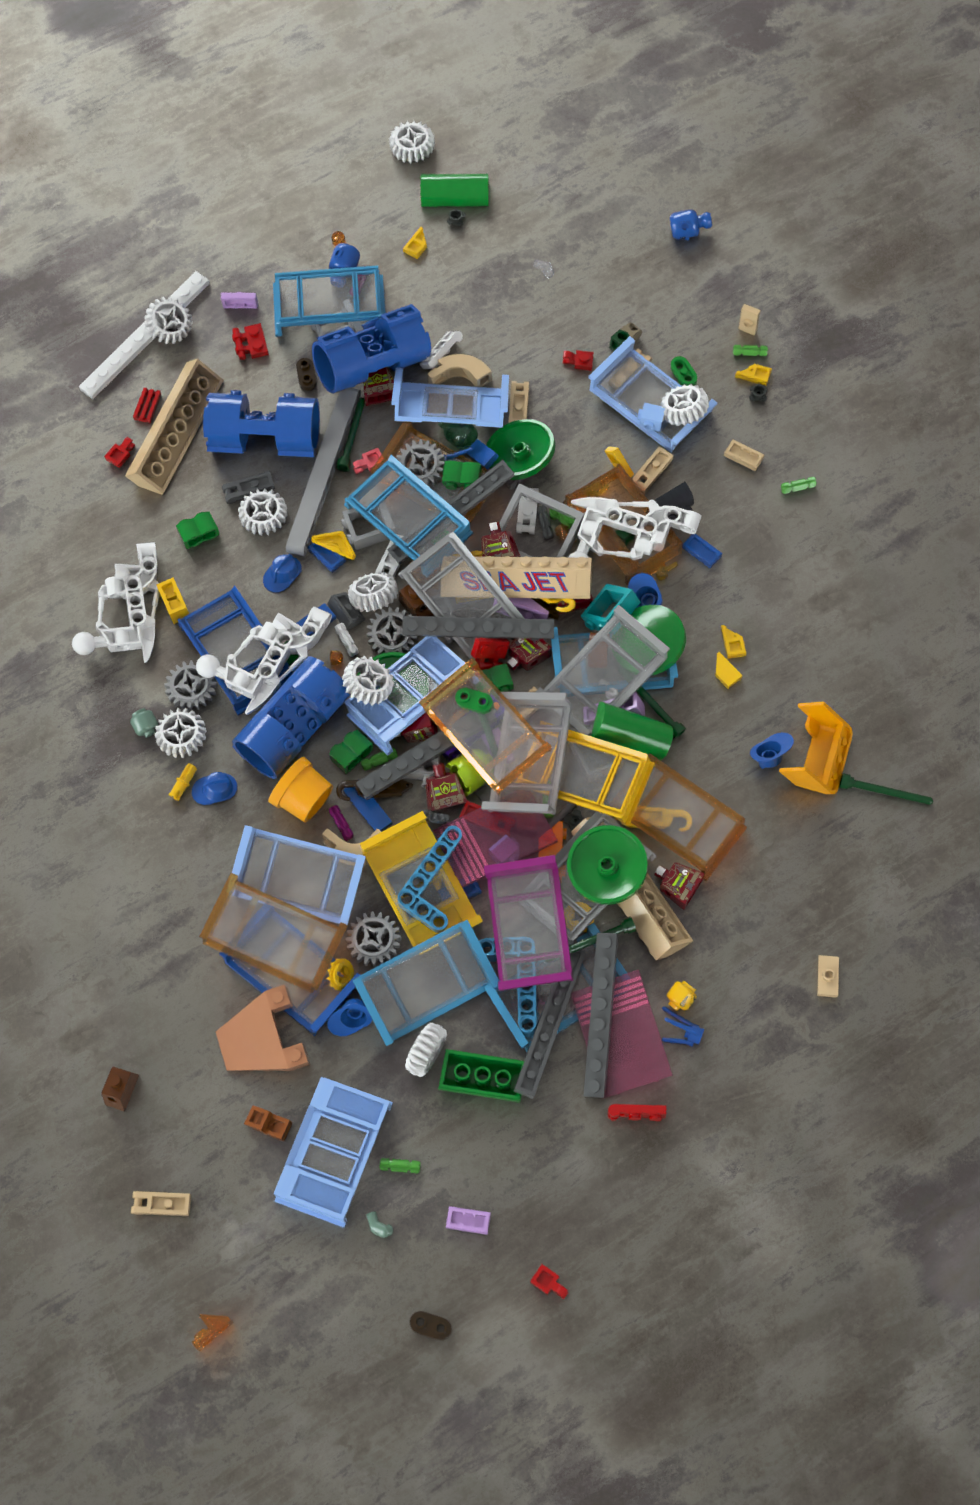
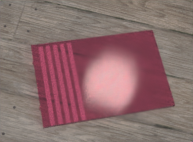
M517 790L502 797L500 802L538 804L530 790ZM479 808L433 830L438 840L449 826H457L461 829V841L448 858V861L462 888L486 877L484 873V866L522 860L558 842L543 813L498 811L490 813L488 810ZM450 832L447 835L450 840L458 838L455 832Z
M639 970L615 977L605 1098L673 1076ZM593 985L571 993L587 1048Z

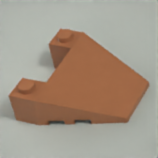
M285 984L264 991L216 1031L227 1071H293L311 1065L303 1043L283 1048L273 1013L293 1007L288 988Z

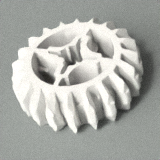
M407 121L405 125L401 123L400 127H395V131H392L390 136V149L394 156H397L398 160L402 159L403 162L408 160L410 164L412 161L418 163V160L424 161L425 157L429 158L435 145L431 129L426 124L422 125L421 122L416 124L414 121L412 123Z
M162 297L161 302L156 299L155 304H150V308L146 310L148 315H145L144 319L147 321L145 327H150L148 333L154 332L153 338L158 336L159 342L164 339L165 344H168L169 340H171L172 344H175L176 339L181 342L182 337H187V332L191 330L189 326L192 325L190 320L192 316L187 314L189 308L183 309L184 303L179 305L178 299H175L173 302L171 297L168 298V301ZM162 309H170L168 312H158ZM175 312L180 316L182 322L176 318ZM171 315V318H170L171 321H170V323H168V325L166 326V323H167L166 320H167V318H169V316ZM155 319L161 323L162 329L157 325ZM169 329H179L175 332H167Z
M684 384L682 387L677 386L676 389H671V392H667L666 396L662 397V402L660 403L662 408H665L663 417L666 422H670L671 425L676 424L677 427L681 424L685 426L688 423L692 425L694 421L698 422L699 418H703L709 408L706 392L703 388H699L698 385L693 386L692 384L689 386Z
M265 488L263 492H260L258 489L256 493L250 491V497L244 496L245 501L240 503L241 507L238 509L239 520H241L242 526L247 531H252L254 535L259 532L260 536H262L263 532H266L268 536L269 531L276 533V527L281 528V523H285V517L288 515L287 505L283 497H280L278 493L274 494L272 489L269 492ZM276 507L277 511L272 515L273 508ZM253 509V516L250 517L249 513Z
M386 572L365 574L364 577H358V580L353 581L348 590L350 603L360 612L364 610L366 612L370 610L375 612V610L382 609L384 606L388 607V604L393 603L398 594L396 580L391 574H386Z
M363 656L361 659L357 657L354 661L349 662L344 669L342 680L344 681L343 686L347 687L346 693H351V698H357V703L363 701L364 705L369 702L373 706L375 703L379 705L391 694L394 685L392 681L393 675L389 674L390 669L384 668L385 663L382 665L379 663V659L374 661L372 656L368 659Z
M177 708L175 713L170 710V715L163 714L164 720L158 719L159 725L155 726L157 731L155 733L156 743L160 746L161 751H165L168 756L173 754V757L177 758L180 754L184 758L186 753L191 756V751L198 752L197 746L203 747L202 740H206L205 733L207 730L200 715H196L193 710L189 712L185 708L181 712ZM183 722H188L192 724L193 727H190V725H184ZM167 739H171V741H178V744H173L169 742Z
M433 1022L424 1027L406 1059L405 1067L411 1074L423 1077L428 1073L444 1046L447 1030Z

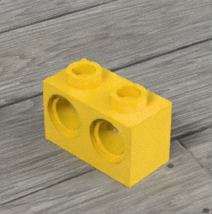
M174 578L156 584L173 624L178 623L177 619H182L189 615Z

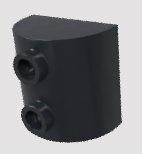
M686 482L681 483L654 500L659 507L665 505L676 506L690 511L693 510L691 506L694 505L692 492ZM670 514L668 518L671 520L677 519V515Z

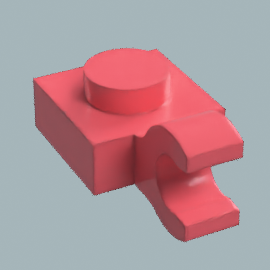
M375 448L363 453L361 460L354 461L353 470L355 474L362 473L366 468L370 472L380 468L386 461L380 450Z

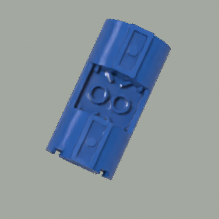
M413 304L382 314L381 318L376 321L375 326L355 333L348 326L317 337V341L312 345V357L318 377L326 390L333 394L347 388H352L366 382L370 372H376L384 367H390L395 371L396 368H405L430 357V336L428 332H425L421 324L424 321L420 311Z
M231 390V393H208L206 401H209V404L204 407L203 415L204 437H208V441H206L207 452L244 453L246 452L249 434L274 435L279 456H316L320 433V407L317 398H301L295 396V393H284V396L279 397L276 412H269V414L264 415L262 411H252L250 413L247 394H242L241 390Z
M308 656L274 696L232 740V747L255 769L271 779H276L302 750L301 747L323 723L330 719L350 696V694L346 693L347 687L343 686L344 681L334 670L331 671L323 666L324 662L315 657Z

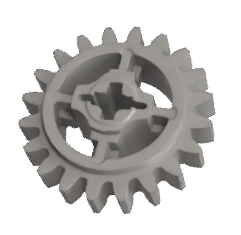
M422 439L419 440V444H416L414 440L412 441V446L406 444L407 450L400 449L402 455L396 456L399 462L407 468V463L412 458L408 469L415 475L420 474L421 476L417 477L426 485L429 482L435 485L434 479L440 480L439 473L443 474V468L441 467H444L443 460L445 458L441 454V449H437L435 443L430 446L429 440L425 444H423ZM434 460V466L431 469V471H429L431 461Z
M389 607L388 612H385L383 608L381 609L382 615L375 613L377 619L370 618L373 625L367 626L371 632L366 633L367 637L371 638L368 641L369 644H374L372 647L374 651L379 649L378 654L384 652L403 653V650L410 651L409 645L415 646L412 640H418L417 636H406L398 644L399 639L404 636H402V626L396 625L395 619L403 622V616L407 615L406 610L400 613V609L397 607L395 612H393L392 608ZM387 621L386 626L379 630L380 626ZM392 626H393V628H394V630H395L394 635H393V639H392V637H391V635H390L391 630H392ZM383 637V639H387L390 642V646L381 643L378 638Z
M192 660L189 665H186L183 661V667L175 665L177 671L170 670L172 676H166L168 682L164 683L167 689L165 693L169 696V701L173 702L175 707L180 705L182 710L186 706H188L189 711H192L193 706L199 710V704L206 707L205 700L212 701L210 695H216L214 690L218 688L215 682L217 681L216 678H199L201 675L198 674L196 665H194ZM190 681H191V683H192V685H193V686H192V688H193L192 690H191V688H190V686H189V685H190V683H189ZM180 693H183V695L186 694L190 697L180 695Z
M372 911L371 917L363 913V920L356 917L358 924L350 923L353 930H347V934L351 937H347L346 942L350 943L347 948L348 951H352V958L357 956L358 963L364 959L365 966L372 961L373 967H375L377 961L383 964L384 958L387 960L391 959L390 954L397 955L394 948H400V944L396 941L401 940V935H396L400 932L399 927H395V920L390 922L389 915L383 919L382 912L375 917ZM370 926H380V927H379V928H371ZM363 932L365 935L364 939L358 945V937ZM389 933V942L385 947L382 942L385 935ZM370 936L373 938H377V942L374 940H370ZM365 950H376L377 952L370 953Z

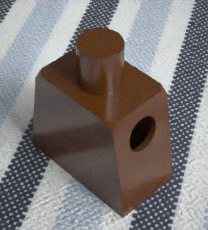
M409 584L399 591L398 600L412 616H434Z
M112 1067L101 1093L105 1105L125 1112L139 1074Z

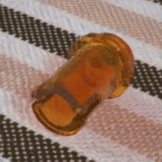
M562 523L555 528V535L559 536L563 542L569 530L568 526Z

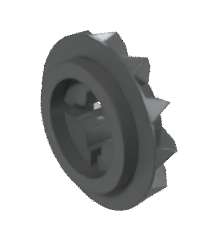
M422 810L427 822L437 824L450 822L448 814Z

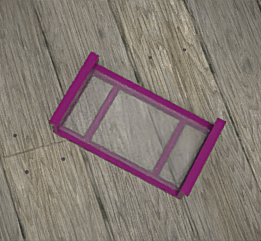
M555 855L484 866V873L488 882L499 972V991L561 981H574L559 870Z

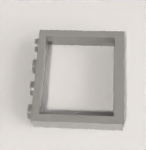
M518 484L500 521L501 532L505 531L521 497L524 496L575 520L557 557H567L578 536L577 534L585 514L524 485ZM519 551L521 557H532L524 552Z

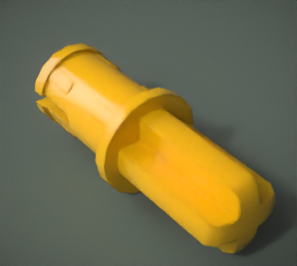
M188 763L180 777L176 778L177 782L168 794L170 797L173 796V799L180 800L186 787L190 786L189 782L197 771L194 765Z

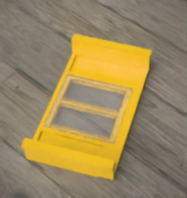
M423 811L360 843L362 853L366 856V861L413 947L439 934L401 909L397 903L399 892L437 842L426 822V816ZM438 848L436 850L437 855L444 856L441 848ZM446 861L421 897L447 916L448 924L445 930L467 919L473 928L482 923L483 920L480 915L476 914L449 862ZM431 863L424 866L428 872L435 870V866ZM420 879L413 881V886L416 888L424 885ZM404 895L401 897V901L404 904H409L412 898L409 895ZM421 906L417 909L419 915L424 916L428 913V909ZM436 918L433 921L436 927L444 925V921L441 918ZM461 931L443 941L446 942L461 934ZM436 944L426 949L425 951L419 953V956L439 945Z

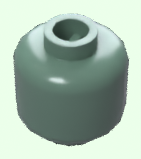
M145 708L134 712L130 720L135 733L138 736L145 735L146 738L156 733L155 726L159 725L153 712Z

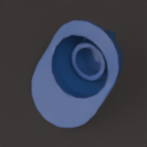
M291 554L277 556L263 576L265 588L274 593L286 590L301 573L302 566L298 559L292 557Z
M640 573L631 578L628 588L632 589L640 600V604L637 607L662 605V595L652 576Z
M776 733L753 746L750 750V756L758 762L761 769L776 767L781 763L783 754L792 748L794 739L788 733Z
M214 772L209 776L198 779L194 783L192 797L197 803L202 805L226 801L235 795L237 782L235 778L227 773Z
M349 999L343 1004L341 1009L329 1017L327 1027L334 1035L348 1036L369 1025L372 1022V1018L363 1000Z

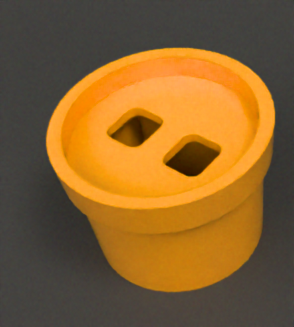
M303 756L285 772L273 789L268 802L277 808H283L306 823L324 805L333 790V785L313 768V764Z

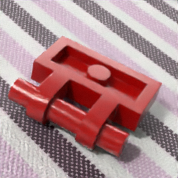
M261 323L245 326V333H240L239 328L232 329V339L236 344L235 351L240 360H245L246 354H251L252 359L269 355ZM247 341L248 345L244 346L242 342Z
M476 638L471 651V656L475 658V661L470 662L469 667L472 670L481 671L503 664L498 662V659H505L510 641L506 638ZM485 658H489L488 662H484Z

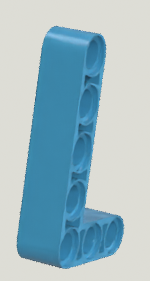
M449 826L443 832L399 892L397 899L401 909L436 933H441L446 929L448 918L444 913L424 900L421 895L459 845L462 832L457 826ZM450 832H455L458 838L450 840L447 835ZM438 848H444L447 854L444 856L437 855L436 850ZM431 863L435 866V870L428 872L424 866ZM420 879L424 885L416 888L413 886V881ZM409 895L412 901L409 904H404L401 901V897ZM421 906L428 909V913L424 916L419 915L417 909ZM441 918L444 921V925L436 927L433 923L434 919Z
M530 937L503 938L504 947L509 946L512 948L509 952H505V959L536 954L535 943ZM494 938L480 940L479 943L482 948H492L489 953H485L489 962H496ZM524 946L532 947L527 952L521 950ZM536 961L517 964V979L537 976ZM524 965L532 966L529 971L522 970ZM537 985L532 986L530 990H524L522 987L518 988V1025L526 1038L534 1036L538 1025ZM526 1003L533 1005L530 1010L522 1008ZM532 1023L533 1027L526 1030L523 1028V1025Z

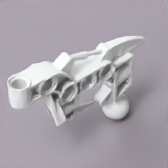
M601 497L571 500L572 505L584 508L586 512L577 534L580 540L578 549L571 553L568 558H589L587 555L589 549L598 556L609 554L631 558V560L641 559L644 554L650 556L652 550L662 553L670 527L689 534H695L701 515L676 506L665 505L659 507L654 500H649V502H617L616 499ZM619 506L648 507L649 513L644 516L622 509ZM612 514L619 516L617 520H611L609 517ZM676 514L678 517L675 520H671L668 516ZM629 520H635L637 522L633 526H629L627 524ZM606 525L637 535L631 552L603 550L597 541L602 526ZM647 525L654 527L652 531H646L644 528Z
M155 542L136 544L139 565L115 564V576L105 579V585H102L98 591L99 615L96 622V630L100 636L93 637L88 632L77 633L72 640V647L75 652L80 655H88L98 647H107L110 652L142 649L144 663L148 662L154 647V617L160 595L156 585L159 583L156 581L157 554ZM151 566L153 569L147 570L145 567ZM130 585H136L137 587H136V588H130L129 586H130ZM148 591L154 593L151 617L146 614L143 597ZM108 598L126 599L129 627L109 629L102 622L104 600H108ZM134 601H137V602H139L140 604H139V605H132L131 603L134 602ZM140 618L142 621L135 622L134 619Z
M313 607L304 625L301 627L278 613L273 623L265 622L263 627L258 625L250 630V635L244 640L234 655H228L226 668L220 666V662L215 656L206 654L197 660L196 670L204 678L217 676L225 680L227 688L250 698L251 701L245 710V714L249 715L264 705L281 686V681L308 657V650L318 643L331 621L332 614ZM308 632H315L312 636L306 635ZM253 639L270 645L255 674L238 668L236 657ZM283 640H289L287 644H281ZM290 654H298L299 658L288 667L289 669L282 676L278 677ZM276 655L280 656L277 660L272 659ZM266 671H271V674H270V675H268V676H264V675H263L264 672H266Z

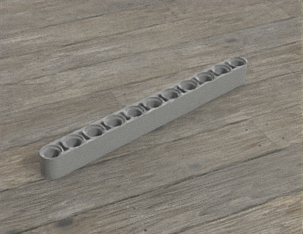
M347 388L340 391L286 544L287 553L305 556L308 551L307 547L310 545L336 470L337 460L340 458L352 424L358 399L361 396L360 389Z

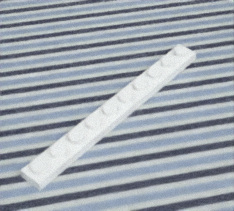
M195 271L170 297L173 302L175 299H178L179 305L184 303L183 309H185L210 284L209 280ZM162 309L158 312H168L170 309ZM170 315L169 318H167V320H166V321H167L166 326H167L168 323H170V321H171V320H170L171 315ZM155 319L157 325L162 329L161 323ZM147 321L139 326L79 386L83 393L94 399L154 339L152 337L154 332L148 333L150 327H145Z

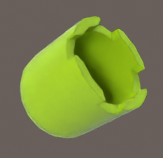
M472 749L447 763L446 767L450 769L449 772L456 773L462 790L467 797L493 778V764L495 762L489 753L486 754L480 749Z

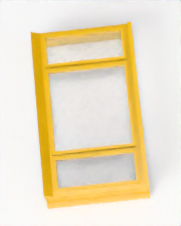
M543 721L540 722V725H553ZM568 729L558 799L618 818L622 825L629 827L655 763L650 761L646 753ZM559 732L537 733L515 783L551 784ZM536 791L548 796L550 794V791Z

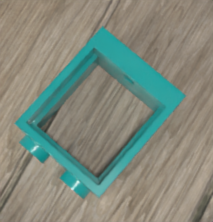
M606 584L582 613L581 617L588 629L600 631L614 616L613 610L618 605L631 615L640 604V600L632 589ZM612 602L617 603L606 618L601 617ZM619 622L609 634L615 635L622 624Z

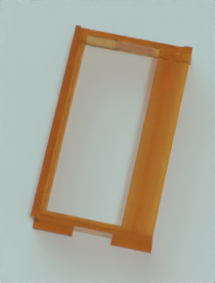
M618 464L617 467L580 489L565 495L563 504L569 507L572 506L574 509L585 514L586 509L572 505L571 500L587 498V496L617 478L636 502H649V500L622 466ZM641 507L646 514L649 513L648 507ZM602 526L598 540L607 551L630 552L611 527ZM671 528L667 536L670 546L641 564L637 560H631V558L610 555L626 575L625 583L627 586L631 578L636 574L646 573L651 576L666 566L665 562L682 552L683 543Z

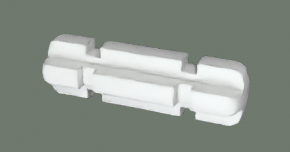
M344 623L336 625L335 630L340 636L339 638L347 649L349 656L357 655L359 653L358 648L346 630Z

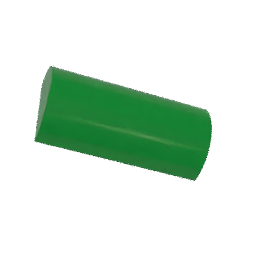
M489 173L421 174V207L489 206Z
M599 702L591 737L646 753L649 759L661 761L670 749L673 739V728L669 724L605 702Z
M445 1049L438 1089L521 1102L522 1094L514 1092V1088L524 1061Z

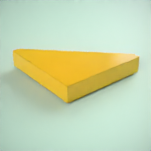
M343 531L312 536L311 541L351 560L355 559L356 554Z

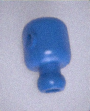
M692 209L672 213L670 215V225L673 238L689 241V238L699 235V228H711V214L705 212L697 216L696 211Z
M341 243L336 245L330 259L329 269L357 267L360 252L349 244ZM352 275L331 277L330 283L337 288H343L346 285V278Z

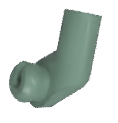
M376 1211L366 1214L370 1230L373 1234L382 1238L393 1234V1227L390 1224L386 1225L379 1222Z

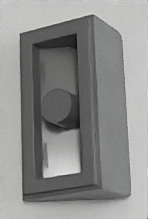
M346 592L330 597L327 605L336 615L338 621L344 623L347 631L365 621L362 613L356 610L350 603Z

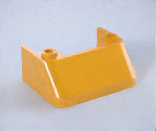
M825 702L798 703V708L808 716L805 722V729L812 736L804 767L780 768L779 772L795 786L823 794H835L839 788L853 736L852 728Z

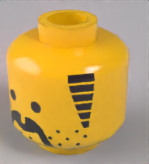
M684 980L682 982H675L667 993V998L670 1000L668 1004L676 1011L679 1009L688 1010L697 997L696 989Z

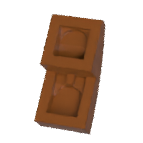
M253 1105L244 1124L268 1136L285 1141L293 1122Z

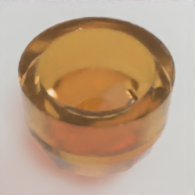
M335 231L332 234L333 245L345 243L343 232Z
M336 650L330 651L331 666L340 665L343 662V654Z

